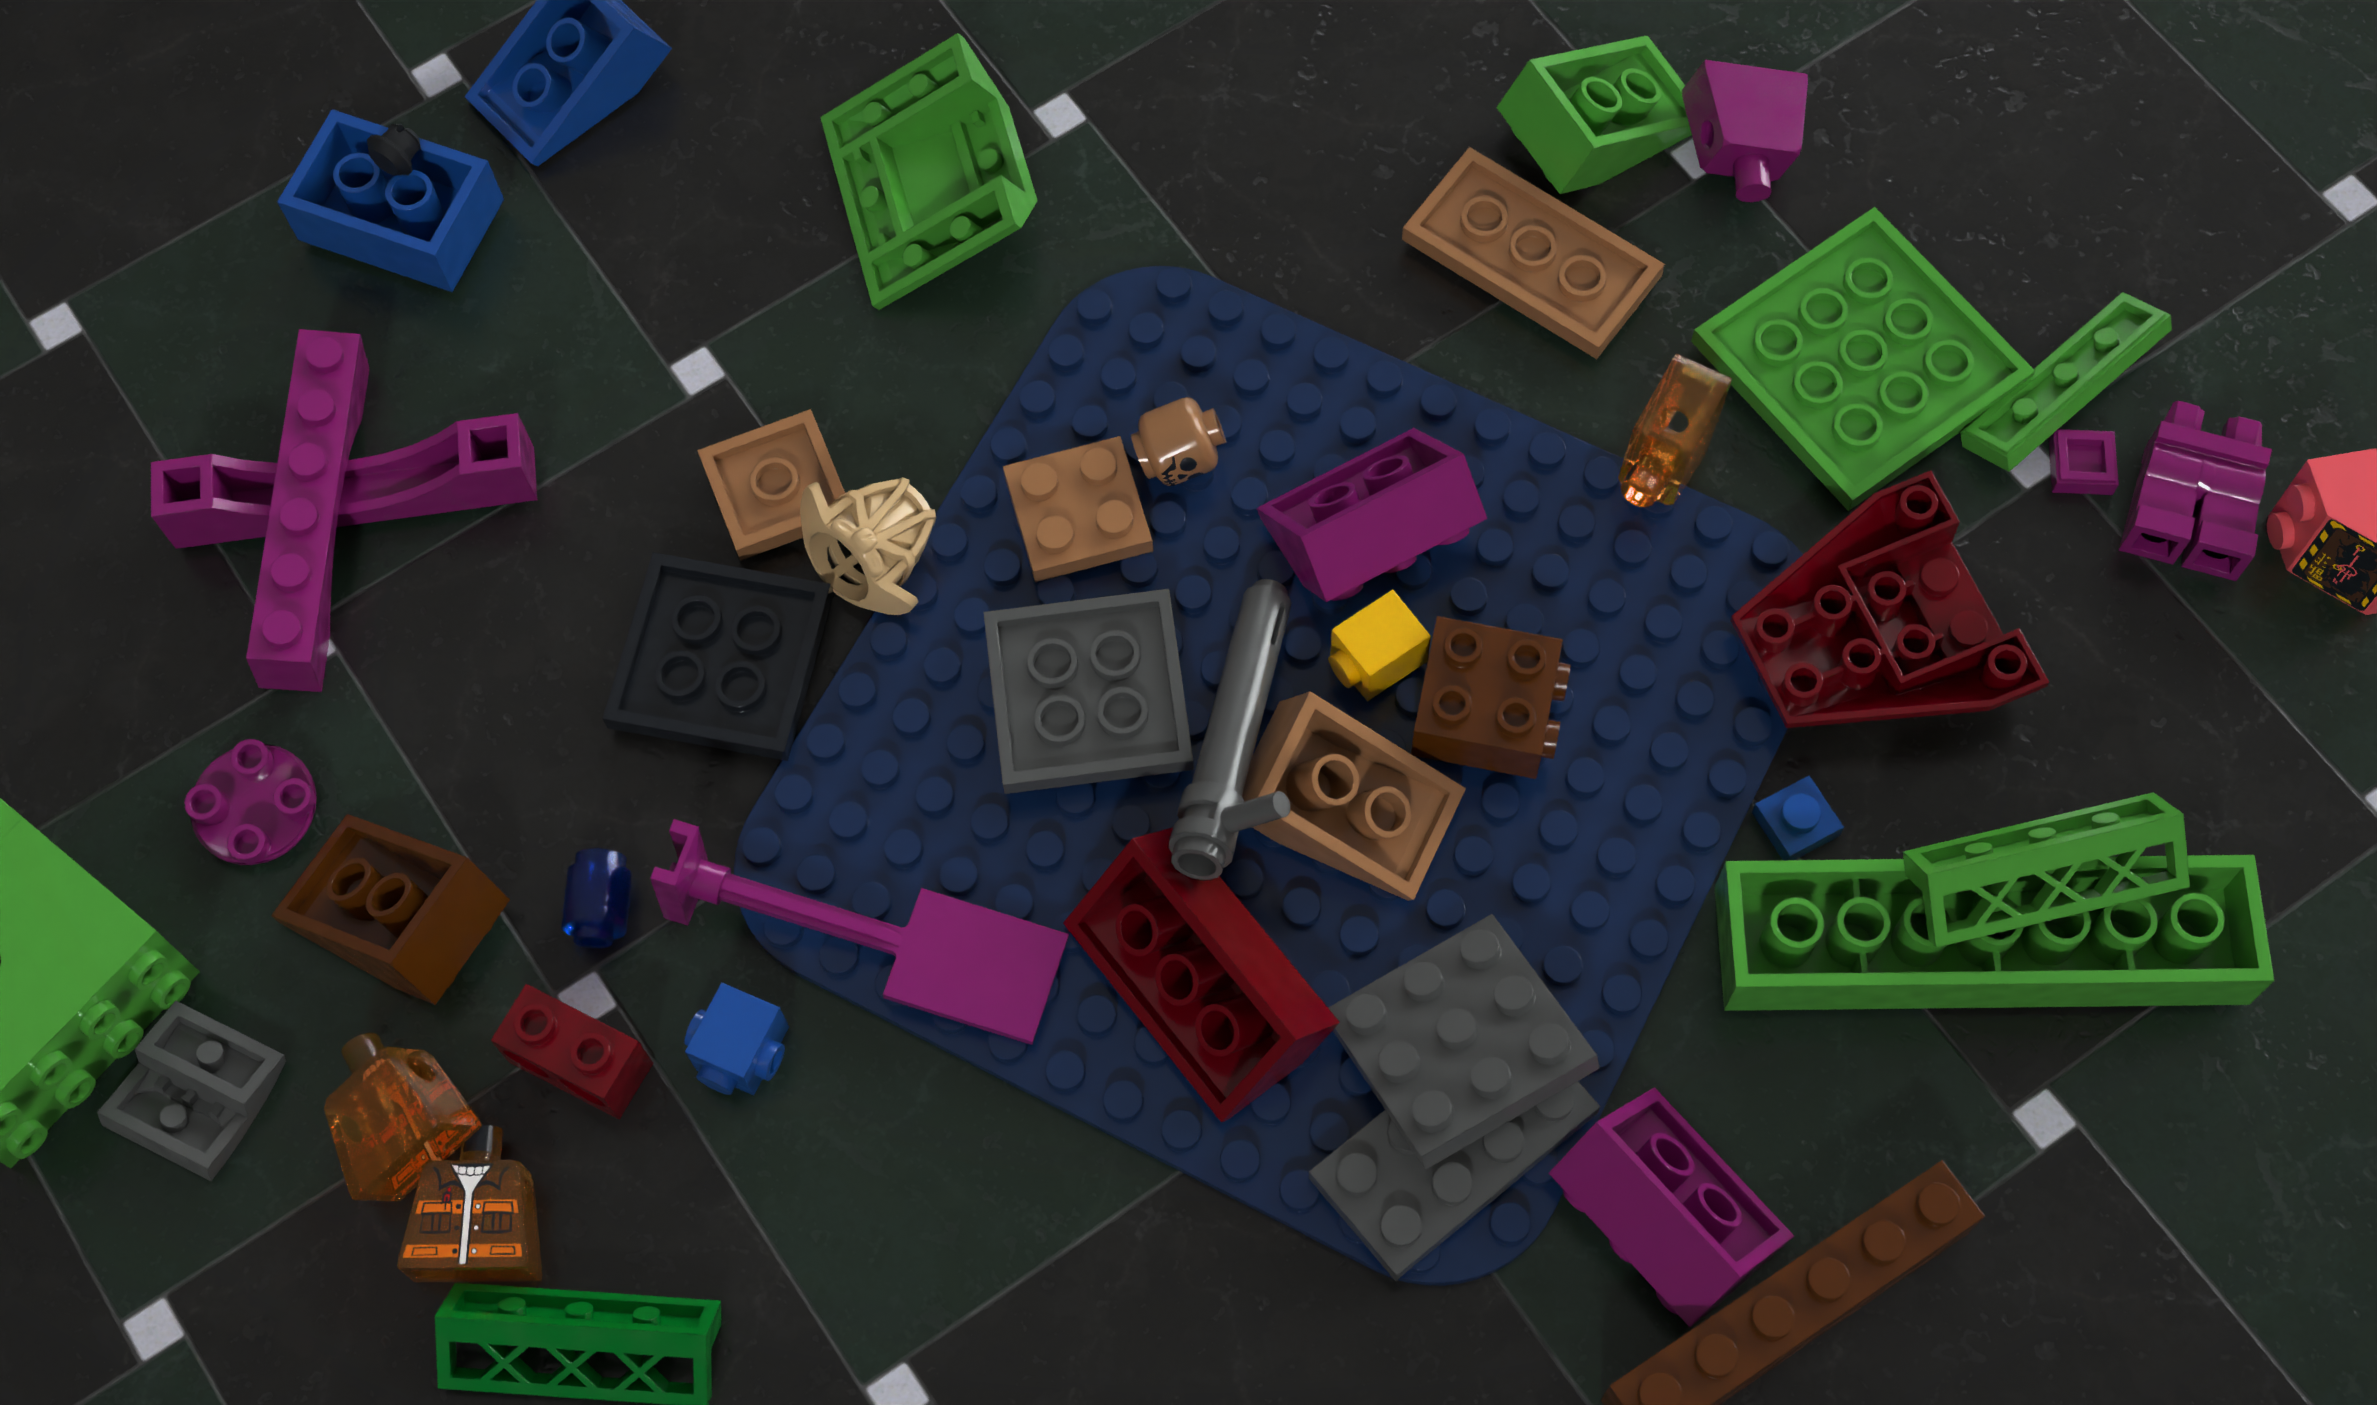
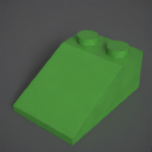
M1648 35L1531 59L1496 107L1512 128L1514 135L1523 143L1542 169L1547 180L1553 184L1559 194L1600 185L1692 135L1682 98V90L1686 85Z

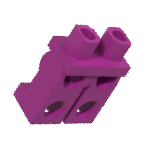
M2175 401L2145 446L2142 465L2119 551L2174 565L2184 550L2181 567L2237 581L2255 557L2258 540L2255 528L2259 504L2265 486V469L2269 465L2272 449L2262 446V424L2260 421L2240 416L2229 418L2223 426L2220 436L2201 431L2205 411L2200 406ZM2141 533L2167 539V541L2160 543L2151 542L2145 539ZM2202 550L2228 555V557L2222 559L2212 558Z

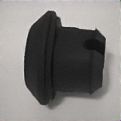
M390 124V128L382 136L371 135L367 139L369 156L382 170L391 175H409L413 171L410 160L421 148L419 137L410 128H404L402 124Z

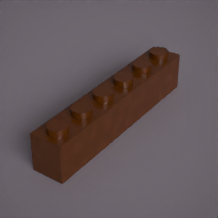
M1941 1160L1612 1383L1603 1395L1601 1402L1604 1405H1720L1968 1235L1985 1215L1944 1161Z

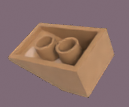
M1310 691L1278 703L1252 756L1242 798L1245 802L1277 791L1285 793L1290 802L1289 815L1252 828L1285 847L1410 901L1414 900L1466 788Z

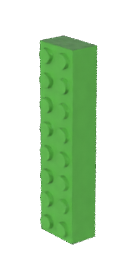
M2255 855L2187 856L2190 887L1937 948L1928 939L1923 892L1905 875L1904 859L1726 861L1714 887L1724 1011L2250 1005L2274 982ZM2109 856V857H2111L2112 859L2115 860L2118 856ZM2139 856L2130 868V871L2139 877L2166 872V856ZM2099 859L2084 862L2066 885L2076 892L2094 889L2109 869V866ZM2056 869L2046 872L2052 875ZM2035 874L2018 878L2002 900L2013 907L2030 904L2046 881ZM2124 876L2121 882L2128 881L2129 879ZM1993 884L1987 885V886H1983V887H1984L1985 889L1989 890L1990 887H1991ZM1972 890L1943 896L1946 924L1967 919L1983 897ZM2060 892L2057 897L2065 896V894ZM1998 907L1994 910V912L2002 911Z

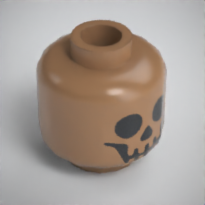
M1183 397L1147 411L1138 421L1139 431L1131 434L1136 455L1147 478L1151 479L1157 476L1167 486L1180 484L1215 469L1218 463L1216 446L1226 443L1222 426L1214 409L1202 412L1198 403L1190 397Z

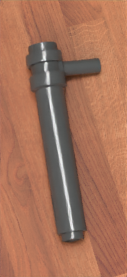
M1258 580L1244 592L1192 784H1189L1183 790L1177 814L1179 820L1173 825L1169 849L1172 853L1171 862L1174 868L1190 878L1199 880L1217 878L1222 874L1223 868L1232 862L1239 831L1284 818L1290 813L1289 799L1281 791L1245 802L1242 798L1292 605L1286 587L1275 580Z

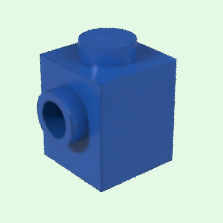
M721 982L707 1011L700 1009L692 1018L685 1035L684 1042L688 1046L685 1053L696 1071H699L696 1079L704 1085L726 1095H731L734 1088H737L754 1096L762 1079L770 1081L782 1062L785 1045L781 1044L789 1029V1025L780 1007Z

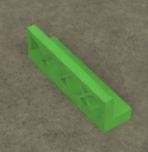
M2154 792L1903 851L1905 875L1923 892L1928 939L1936 948L2190 887L2184 814ZM2165 843L2166 872L2139 877L2130 871V868L2147 847ZM2118 855L2115 860L2109 856ZM2099 859L2109 866V869L2094 889L2076 892L2066 885L2084 862ZM2056 869L2052 875L2046 872ZM2035 874L2046 881L2030 904L2013 907L2002 900L2018 878ZM2124 876L2129 879L2128 881L2121 882ZM1993 884V885L1990 887L1989 890H1987V889H1985V888L1983 887V886H1987V885ZM1972 890L1983 897L1967 919L1946 924L1943 896ZM2060 892L2065 894V896L2057 897ZM1996 907H1998V908H2000V909L2002 910V911L1994 912V910L1996 909Z

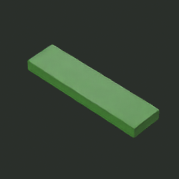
M2122 292L2034 368L2035 373L2033 377L1995 403L1960 432L1962 447L2010 472L2172 330L2171 315Z

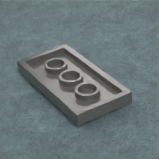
M1577 1081L1426 1170L1386 1110H1384L1310 1170L1309 1179L1392 1278L1397 1281L1597 1115L1601 1106Z

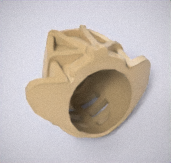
M903 477L868 484L858 490H850L839 496L829 507L820 484L814 482L808 485L803 491L800 503L803 540L810 561L822 581L830 583L834 593L855 606L888 615L909 613L919 601L916 596L907 592L901 586L909 578L925 549L936 521L935 509H931L924 497L909 484V479ZM837 540H839L851 552L852 555H850L848 558H845ZM827 551L835 565L834 569L829 564ZM857 563L861 565L864 574L854 568ZM844 576L846 579H848L854 584L847 583L840 577Z

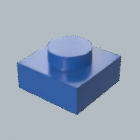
M1810 775L1755 803L1752 810L1753 816L1782 860H1796L1836 839L1844 829V826Z

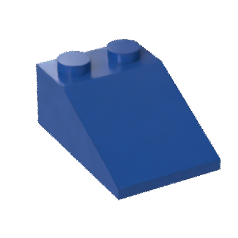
M537 0L465 95V98L531 164L539 166L638 94L672 48L621 0Z

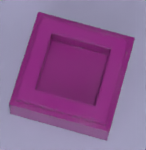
M2058 429L2049 437L2052 493L2114 494L2119 486L2115 431Z

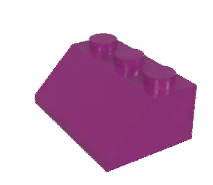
M1415 428L1256 508L1260 519L1302 585L1325 602L1343 600L1354 596L1362 590L1363 583L1384 572L1393 573L1406 569L1416 561L1417 555L1436 545H1448L1460 541L1469 534V528L1487 519L1464 453Z
M1655 1087L1597 1121L1549 1172L1553 1179L1562 1187L1569 1203L1579 1211L1586 1213L1607 1236L1614 1252L1624 1261L1631 1263L1655 1289L1660 1302L1669 1311L1679 1315L1689 1327L1722 1303L1794 1237L1790 1230Z

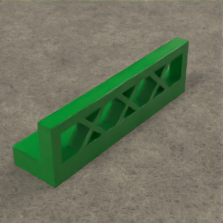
M455 1282L435 1315L438 1389L665 1405H709L712 1397L711 1348L721 1326V1300ZM456 1342L477 1343L495 1361L486 1369L457 1367ZM528 1347L546 1348L563 1365L552 1374L536 1373L518 1356ZM596 1352L614 1353L630 1370L620 1378L602 1377L586 1360ZM664 1356L693 1358V1383L669 1382L653 1365Z

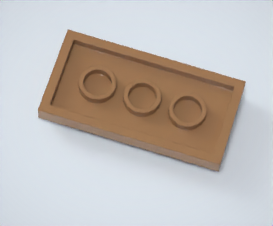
M1471 147L1466 150L1404 225L1402 240L1595 359L1601 355L1662 277L1665 265Z

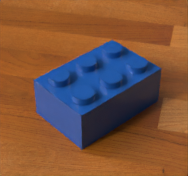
M332 109L277 201L297 239L453 292L504 201L489 162L419 138L421 149L410 160L413 171L409 175H391L374 163L369 156L367 139L371 135L382 136L389 128Z

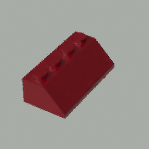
M1172 827L1132 838L1063 924L1217 1118L1224 1122L1303 1064L1340 1022L1220 876L1211 880H1199L1181 874L1174 868L1171 862L1172 853L1169 849Z

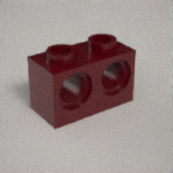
M525 984L491 1039L509 1063L619 1120L653 1065L652 1060L638 1040L528 984Z

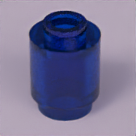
M599 848L580 850L575 854L574 864L567 868L561 929L565 933L574 936L573 942L579 946L587 948L610 947L613 939L621 938L627 933L632 873L626 868L627 857L622 853Z

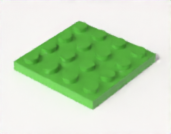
M1876 207L1694 329L1691 339L1696 348L1848 511L1956 436L1991 406L2033 377L2035 370Z

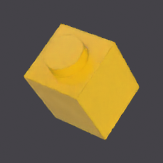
M1392 589L1332 629L1331 656L1328 657L1329 664L1336 677L1345 687L1351 688L1355 686L1368 702L1428 662L1431 635Z

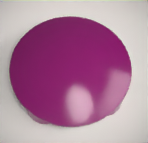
M247 739L239 742L232 750L216 758L204 770L196 785L187 793L184 804L185 810L190 816L196 837L210 853L229 863L255 865L269 862L284 855L303 838L312 823L317 797L313 778L305 764L298 757L281 747L264 744L256 739Z

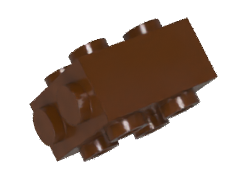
M1437 616L1413 733L1411 755L1536 779L1541 757L1554 759L1561 722L1549 720L1552 700L1564 702L1571 664L1559 662L1563 639Z

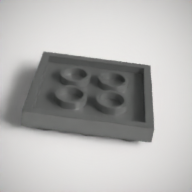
M1169 589L983 612L1002 783L1005 794L1194 770Z
M1493 914L1328 1007L1340 1022L1333 1030L1334 1034L1425 1170L1600 1069L1595 1051Z

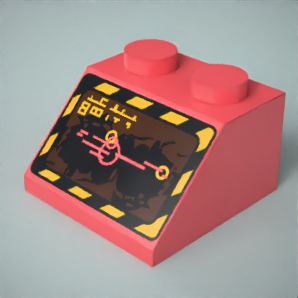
M2377 448L2308 459L2272 509L2267 519L2269 541L2274 549L2280 550L2287 571L2365 615L2377 613Z

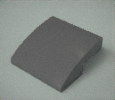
M175 1001L135 1048L139 1063L99 1109L97 1114L103 1127L212 1181L239 1145L266 1102L286 1063L285 1055Z

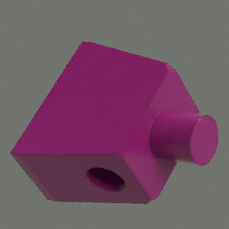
M1704 60L1683 88L1682 98L1700 168L1709 174L1734 177L1736 197L1740 201L1758 202L1768 198L1771 195V181L1780 179L1799 156L1803 140L1808 86L1807 74Z

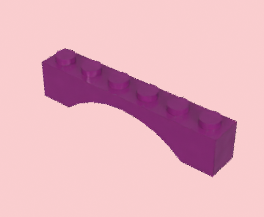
M299 329L246 656L259 688L322 692L330 640L332 570L339 505L350 451L356 432L362 422L370 370L360 334Z
M514 413L456 421L438 434L413 445L380 455L348 460L339 505L337 527L537 500L534 446L519 414ZM216 454L151 462V517L175 549L266 537L277 463L242 460Z

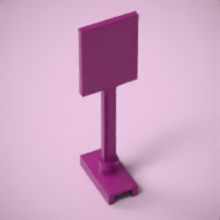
M676 819L673 820L669 832L678 862H672L669 871L655 866L650 877L665 919L688 926L698 899L716 905L724 901L892 954L896 959L883 992L884 999L1033 1045L1069 938L1068 933L921 888L908 925L905 927L892 925L733 875L730 868L708 861L698 826Z

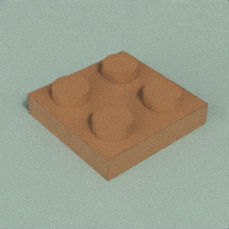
M811 409L697 450L740 561L803 538L800 503L803 491L808 485L814 482L820 484L828 507L839 496L845 494Z
M1120 436L1003 466L1005 481L1035 582L1153 552V540Z

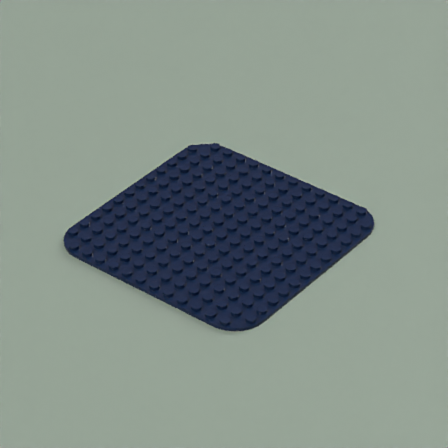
M1150 266L1122 271L1108 276L1082 291L1063 309L936 512V521L925 549L909 578L901 586V588L916 596L919 602L909 613L901 615H888L876 611L873 613L793 742L788 761L782 760L752 808L742 828L735 852L734 875L899 927L908 925L921 888L1068 933L1069 938L1033 1045L884 999L883 992L896 959L892 954L740 907L742 915L760 946L780 965L799 977L1350 1259L1392 1278L1309 1179L1310 1170L1385 1110L1334 1032L1332 1031L1303 1064L1233 1117L1221 1122L1063 922L1132 838L1172 828L1179 820L1177 814L1183 790L1189 784H1192L1242 598L1244 592L1249 587H1252L1256 581L1270 579L1281 583L1286 587L1292 605L1254 752L1278 703L1311 691L1411 754L1413 733L1428 662L1367 702L1355 686L1347 688L1339 681L1328 660V657L1331 656L1332 629L1392 589L1431 635L1429 653L1437 616L1563 639L1559 662L1571 664L1564 702L1552 700L1549 720L1561 722L1554 759L1541 757L1536 779L1415 756L1460 784L1466 790L1414 900L1407 901L1285 847L1252 827L1239 831L1232 862L1223 868L1220 875L1222 880L1327 1007L1332 1006L1493 914L1597 1054L1600 1069L1578 1082L1601 1106L1598 1114L1398 1279L1407 1283L1440 1286L1477 1280L1500 1270L1521 1256L1536 1241L1551 1219L1563 1195V1190L1549 1172L1599 1120L1788 728L1785 727L1730 620L1735 612L1800 558L1803 553L1785 535L1768 523L1637 465L1632 473L1633 481L1623 496L1621 485L1635 463L1628 460L1624 462V458L1199 271L1172 266ZM1183 397H1190L1198 403L1202 412L1213 408L1222 426L1226 443L1216 446L1218 463L1215 469L1174 486L1164 485L1157 476L1148 479L1136 455L1131 434L1139 431L1138 421L1147 411ZM1412 428L1464 453L1487 519L1469 528V534L1460 541L1448 545H1436L1417 555L1416 561L1406 569L1393 573L1384 572L1363 583V588L1360 592L1347 599L1325 602L1305 588L1260 519L1256 509ZM1120 436L1153 540V552L1035 582L1005 481L1003 466ZM1169 589L1194 770L1005 794L1002 783L983 612Z

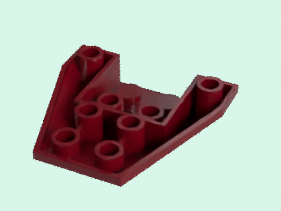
M1931 470L1874 493L1731 616L1730 621L1786 728L1990 711L2048 686L2049 680L2020 628L2006 634L2002 633L1952 543L1960 521Z

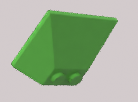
M959 33L820 117L872 307L878 310L1021 229L1038 201L1009 106L965 38Z

